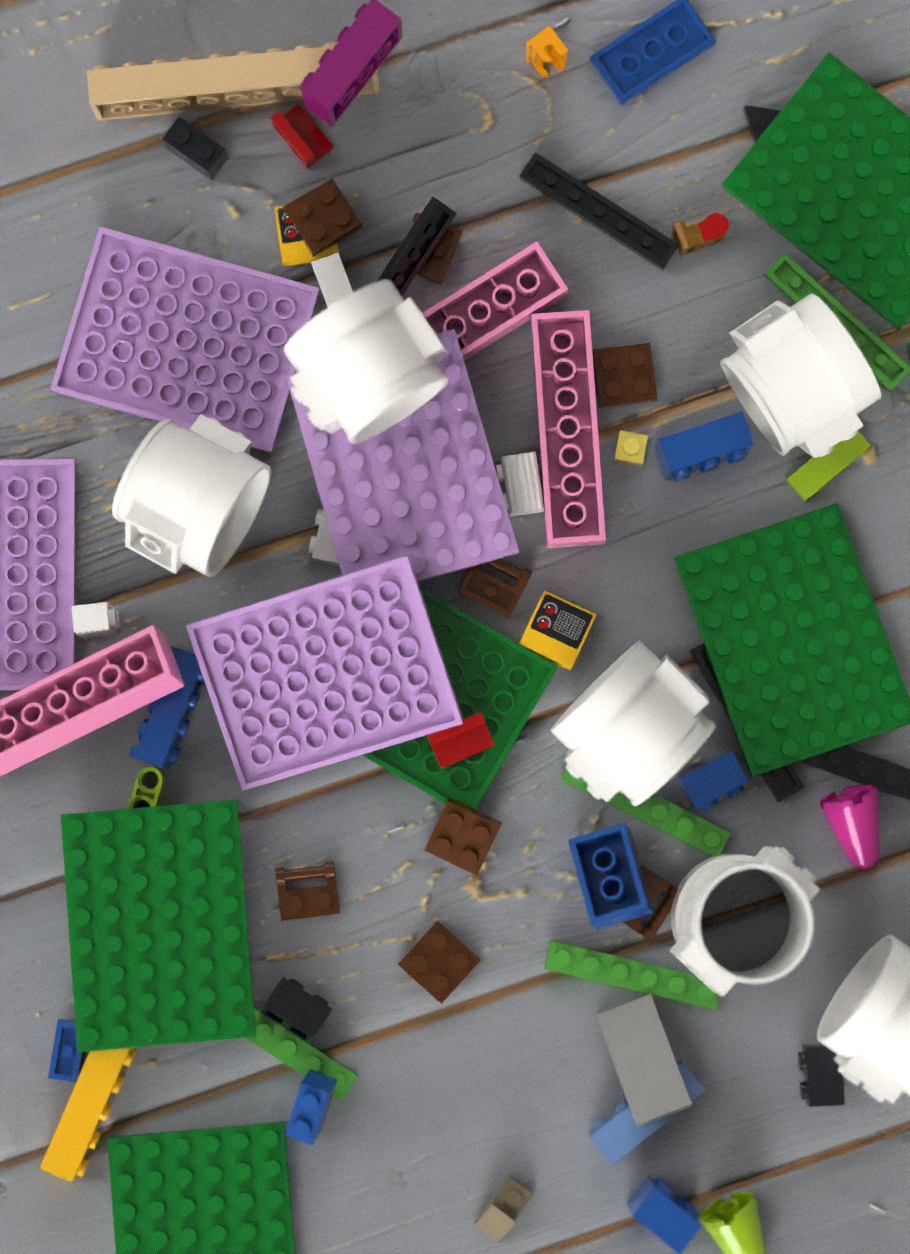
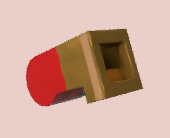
M712 213L707 216L705 221L686 226L685 220L673 223L671 232L675 242L679 244L678 250L680 255L684 256L723 241L728 232L729 222L724 215Z

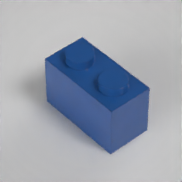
M729 751L678 778L694 810L701 807L703 812L718 805L717 798L727 793L728 797L731 798L745 790L743 784L749 782L733 751Z
M309 1070L301 1082L285 1135L313 1145L322 1130L337 1079Z

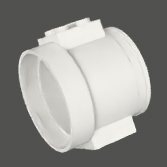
M381 280L369 284L334 303L297 331L284 347V353L297 371V374L290 378L294 384L290 389L299 403L309 407L310 411L306 414L312 424L321 431L326 430L331 434L340 428L344 429L351 444L368 440L402 421L436 396L449 380L446 374L442 373L438 362L449 356L448 351L415 302L410 297L404 301L391 280Z
M809 294L791 307L777 300L729 332L738 349L733 355L720 361L723 373L754 424L770 445L782 456L788 454L789 450L795 446L800 447L813 458L827 455L833 450L835 444L841 440H849L857 434V430L864 426L857 414L881 399V391L877 380L860 349L835 314L815 294Z
M200 414L190 429L179 426L170 418L160 421L147 434L134 453L114 497L112 515L114 519L125 523V547L174 574L178 572L184 563L207 577L215 576L236 553L253 525L269 487L271 467L250 456L251 441L245 435L229 430L216 419L207 418Z
M638 641L613 662L571 704L551 727L550 731L569 749L565 757L567 764L565 768L576 779L582 777L587 782V790L597 800L603 798L608 802L619 791L630 800L633 806H637L664 785L695 754L714 731L716 724L709 720L702 711L710 702L708 695L667 654L659 660L641 641Z
M764 846L755 857L743 854H722L711 857L689 871L678 886L671 908V927L676 944L669 951L711 991L721 996H724L736 982L750 984L766 983L786 975L799 964L808 950L813 933V914L809 901L820 889L814 884L817 879L807 869L796 867L792 863L795 858L783 847L779 849L776 846L774 848ZM744 869H759L769 875L779 885L786 897L790 914L787 937L777 954L760 967L747 971H727L712 959L703 943L700 930L703 904L714 886L726 876Z
M887 935L876 942L852 968L831 999L817 1031L818 1041L837 1054L833 1060L840 1065L838 1071L857 1086L860 1082L864 1083L862 1088L881 1103L886 1099L894 1104L901 1092L906 1093L910 1098V947L893 935Z

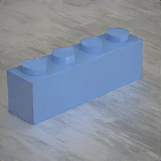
M680 1060L677 1064L691 1101H693L705 1089ZM625 1098L614 1107L616 1112L608 1119L602 1116L591 1125L593 1131L589 1135L610 1163L614 1165L678 1112L637 1127Z

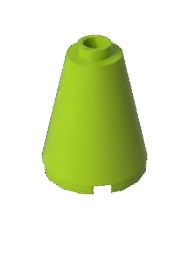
M740 1191L731 1193L732 1199L723 1202L722 1198H718L702 1210L700 1214L702 1225L724 1254H767L757 1200L752 1192Z

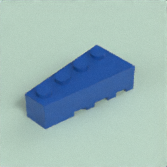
M172 646L171 649L185 686L148 704V713H151L149 719L145 718L141 722L137 732L139 734L138 748L132 746L128 755L169 769L171 764L175 765L181 749L177 748L180 736L185 737L190 721L186 719L189 710H194L198 703L200 693H197L196 690L199 682H204L196 655Z

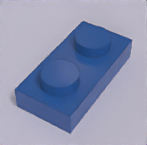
M58 1019L48 1079L76 1083L81 1072L84 1052H77L75 1021Z

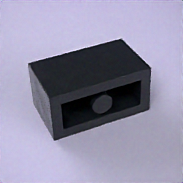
M180 116L162 138L166 149L211 181L228 160L224 147Z
M282 977L260 1013L310 1045L332 1011V1008L328 1006L329 1003L321 996L316 994L312 996L304 991L303 985L298 981Z
M823 1044L802 1045V1052H798V1068L804 1071V1082L799 1083L800 1098L805 1100L806 1105L809 1107L845 1105L843 1074L838 1071L840 1065L833 1060L837 1054Z

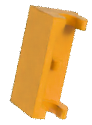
M549 25L526 42L525 60L528 64L531 63L542 77L548 78L549 74L543 68V64L551 62L555 69L562 72L567 68L569 50Z

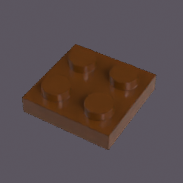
M333 178L283 206L284 212L313 257L363 228L361 221Z
M650 343L595 349L592 351L599 408L657 401Z
M449 797L424 851L477 876L502 822Z
M437 920L398 965L442 1004L481 960Z

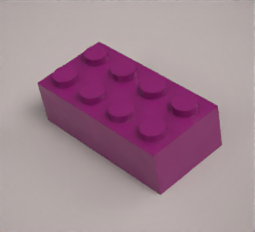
M371 0L368 5L363 3L355 14L356 20L350 28L345 26L337 37L338 43L332 51L327 49L319 60L320 66L314 73L309 72L301 83V93L305 108L331 127L335 125L403 38L401 18L377 0Z

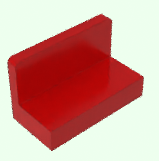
M297 104L284 115L278 111L270 117L272 126L307 169L333 149L332 144L301 105Z
M481 712L463 719V724L427 735L441 768L493 747L494 742Z

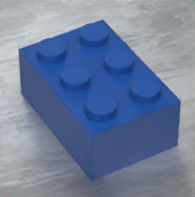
M742 411L660 438L655 446V450L665 479L673 478L674 482H679L691 477L690 474L693 471L700 469L701 473H706L717 469L721 462L728 460L729 464H733L746 459L745 456L749 454L748 452L754 443Z
M625 823L568 840L590 923L598 930L653 913L632 833Z
M648 1176L627 1202L631 1215L677 1254L683 1252L703 1227L698 1220L700 1215L695 1207L682 1196L676 1199L672 1188L660 1177L653 1180Z

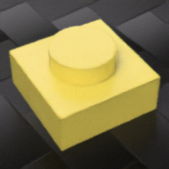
M620 430L614 460L643 465L648 435Z

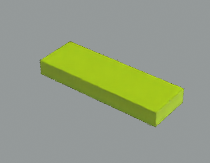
M858 431L851 439L841 440L835 444L833 450L823 457L817 456L816 458L812 457L789 476L786 481L805 502L870 448L871 445Z

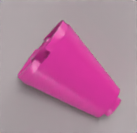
M870 784L843 788L844 793L837 796L835 791L823 796L819 800L821 809L851 865L858 866V869H867L875 866V861L880 858L877 787L873 788V785Z

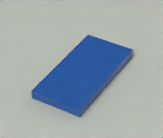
M676 0L591 55L589 60L619 104L623 105L714 46L716 40L689 1Z

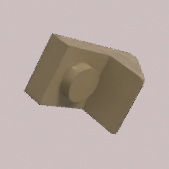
M509 1176L474 1224L499 1242L515 1225L516 1218L534 1194Z

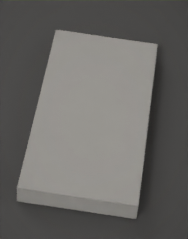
M651 994L596 1015L637 1127L693 1106Z

